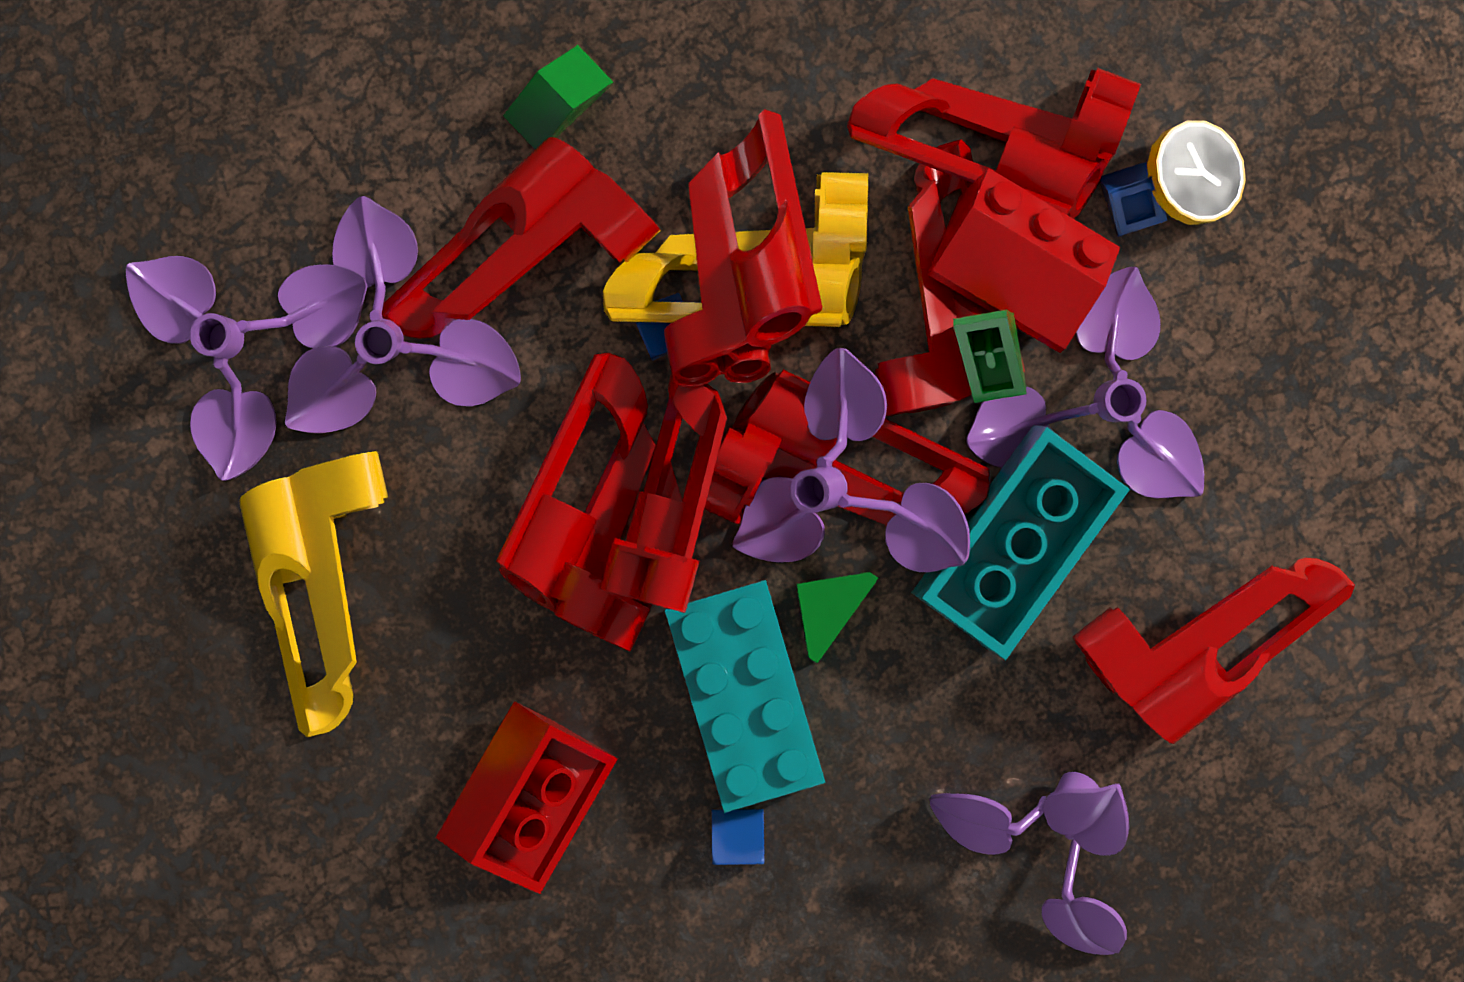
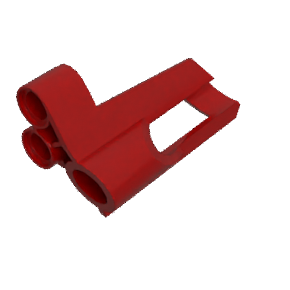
M1097 68V70L1091 69L1073 118L934 78L916 89L898 83L887 84L872 90L853 106L847 128L852 139L971 183L989 167L897 134L900 125L909 116L921 110L1002 140L1006 143L997 170H992L1074 219L1092 197L1104 169L1117 151L1141 84Z
M766 109L758 115L756 125L740 144L726 154L720 155L718 152L688 183L702 310L672 322L664 330L672 380L675 384L683 387L707 384L720 374H724L727 380L735 383H748L763 378L771 370L768 355L771 345L797 333L807 324L811 315L817 314L823 309L782 118L780 114ZM768 161L778 216L772 230L758 246L748 251H742L738 247L728 198L738 193L753 180Z
M548 137L482 199L469 215L463 229L383 303L382 318L396 323L405 336L419 339L432 338L440 334L455 319L470 320L579 228H582L589 237L592 236L613 259L616 258L619 263L622 260L627 263L661 230L647 213L607 174L594 168L571 145L561 139ZM499 217L512 229L513 235L447 298L440 300L430 296L423 290Z
M962 139L936 147L973 162L971 149ZM919 164L915 171L914 183L917 196L909 204L908 214L929 352L877 363L878 369L874 370L875 376L883 386L887 400L885 417L903 413L922 412L952 405L955 401L971 395L972 392L956 337L953 319L990 313L988 310L928 275L946 231L940 202L944 197L958 189H961L963 194L972 183ZM1021 355L1022 366H1023V372H1025L1024 364H1023V359H1022V355Z
M611 353L594 354L496 562L500 565V574L523 595L535 603L550 609L555 613V616L563 621L631 652L652 604L601 590L600 587L614 538L620 539L656 445L644 424L648 404L646 393L638 375L625 358ZM598 401L612 414L620 430L621 437L585 512H582L551 496Z
M783 369L779 374L776 372L771 373L754 390L740 410L735 423L731 428L729 427L721 440L705 510L739 525L746 505L750 507L763 477L769 479L781 476L794 479L802 471L817 468L818 458L825 456L834 447L837 438L829 440L818 439L809 430V423L804 412L809 381ZM886 418L878 432L872 436L942 470L943 472L940 477L932 484L950 493L958 502L964 514L979 506L986 499L991 485L989 468ZM837 460L833 461L832 467L838 469L846 479L847 494L849 496L893 501L901 505L903 492ZM851 506L843 508L884 525H887L890 519L896 515L885 510Z
M671 374L668 384L670 397L644 492L639 491L626 541L614 538L600 589L686 613L700 562L699 560L692 559L727 416L716 389L708 383L695 387H683L675 384ZM682 418L700 435L683 499L671 464Z
M1306 557L1297 560L1287 569L1275 566L1269 567L1152 648L1147 645L1131 621L1118 607L1114 610L1109 607L1073 635L1072 638L1085 655L1084 659L1105 687L1112 694L1116 692L1121 699L1133 707L1137 714L1163 739L1171 744H1175L1244 690L1258 676L1267 662L1352 596L1355 584L1337 566L1318 558ZM1288 594L1295 595L1310 605L1307 610L1228 672L1217 661L1219 648Z

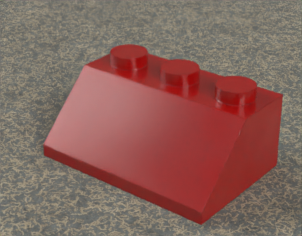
M987 168L959 197L928 275L989 312L1008 310L1014 313L1016 328L1061 353L1066 349L1105 289L1120 247L992 169Z
M514 701L436 838L470 864L541 894L618 758L555 721Z

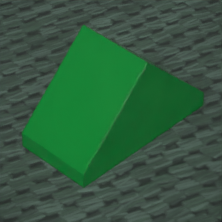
M577 45L537 71L504 113L503 117L536 149L548 137L557 138L608 90L614 82Z
M1002 310L953 319L974 403L1025 395L1026 384L1014 313Z
M871 572L796 584L806 651L810 659L816 663L819 662L879 579Z

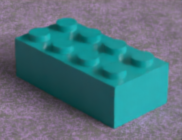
M1033 425L991 482L986 499L979 506L972 509L966 517L970 531V551L965 564L934 572H926L911 593L990 652L1006 660L1130 489L1048 427Z
M766 580L689 602L686 613L666 609V617L724 813L826 783Z

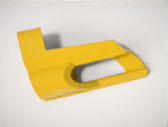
M822 172L821 175L817 174L814 228H806L823 309L819 313L811 315L805 326L840 327L841 325L849 324L854 315L861 287L862 263L867 249L868 173ZM771 230L735 232L739 249L748 251L755 248L767 237ZM694 234L670 235L656 253H638L627 263L623 262L616 268L603 289L604 312L611 321L672 323L702 310V303L653 302L654 291L662 277L669 270L698 271Z
M378 451L356 454L303 468L290 477L279 478L258 485L247 491L239 500L259 591L265 607L275 624L298 729L306 737L332 731L348 715L353 704V690L349 673L356 665L357 660L334 519L346 517V514L377 508L379 507L378 504L384 503V499L388 498ZM302 579L306 583L326 670V676L318 683L306 687L283 586L285 583Z

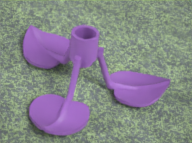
M366 196L358 197L348 207L339 222L333 242L332 257L334 265L345 267L364 277L367 288L375 284V298L373 309L370 312L371 322L362 326L356 335L355 347L359 355L354 364L344 350L333 346L313 348L297 360L288 382L286 426L302 432L327 433L345 429L358 423L369 413L376 398L374 383L369 377L360 373V371L367 362L381 364L395 358L400 352L437 356L430 366L429 375L431 383L440 397L454 405L475 406L483 404L517 387L521 381V374L515 354L505 339L491 326L474 319L454 320L441 332L440 347L429 344L405 342L400 327L393 321L382 318L386 291L384 282L396 283L402 281L411 273L417 261L418 245L410 226L401 217Z
M169 256L151 261L132 262L126 265L129 296L144 327L154 337L167 343L182 344L191 340L193 347L199 353L214 357V367L220 369L231 386V392L216 389L202 396L194 406L190 421L191 434L197 449L212 466L217 477L225 481L234 479L254 467L267 452L276 431L275 409L269 397L257 391L242 393L241 383L228 365V359L236 356L241 351L244 344V333L254 330L281 328L293 324L295 337L307 347L339 346L353 334L358 325L367 291L365 278L350 269L337 265L307 266L292 273L279 288L278 300L282 308L289 315L281 318L255 321L241 320L236 322L233 319L218 314H204L215 302L216 287L211 273L200 262L184 256Z
M1127 267L1110 274L1105 289L1075 333L1079 345L1084 350L1093 353L1105 352V363L1114 376L1113 380L1104 382L1098 387L1094 395V403L1046 415L1044 399L1037 391L1027 386L1025 395L984 401L981 403L966 436L967 447L972 453L984 462L1002 468L1033 425L1045 426L1052 430L1048 424L1097 413L1102 419L1109 422L1128 421L1127 428L1133 436L1126 439L1120 445L1117 453L1119 474L1128 488L1139 495L1150 498L1198 497L1203 494L1204 465L1193 432L1179 416L1163 410L1149 413L1143 419L1139 428L1137 424L1141 421V414L1146 406L1145 391L1136 381L1127 379V372L1121 370L1115 361V356L1123 360H1134L1146 355L1155 346L1160 333V315L1157 305L1145 286L1137 267Z
M836 348L826 356L815 371L809 384L804 404V412L809 423L810 432L816 438L822 440L837 438L836 444L825 456L818 458L817 468L802 471L794 479L778 476L761 482L750 507L747 505L745 507L742 522L732 546L751 557L770 562H793L807 558L819 548L825 535L823 521L816 512L832 509L837 506L843 508L851 506L885 510L896 514L887 524L885 537L890 554L902 566L917 572H934L964 565L970 551L968 523L958 502L943 488L930 483L913 484L904 492L901 505L893 501L852 497L847 494L846 479L838 469L832 467V463L846 448L847 438L854 441H863L871 438L878 432L885 420L887 400L883 386L878 378L847 349Z
M1067 772L1062 775L1055 791L1047 797L1042 796L1038 805L1016 823H1011L1012 817L1006 807L989 798L955 793L931 795L929 799L930 806L947 833L967 849L983 854L995 855L1007 852L1012 845L1011 835H1020L1044 813L1050 828L1071 840L1061 893L1063 900L1048 899L1042 906V918L1046 927L1058 940L1076 950L1099 955L1119 954L1127 938L1126 926L1120 915L1112 907L1099 900L1088 897L1075 899L1072 888L1080 846L1093 854L1113 855L1120 852L1126 844L1129 833V818L1120 784L1099 788L1090 777L1078 772Z

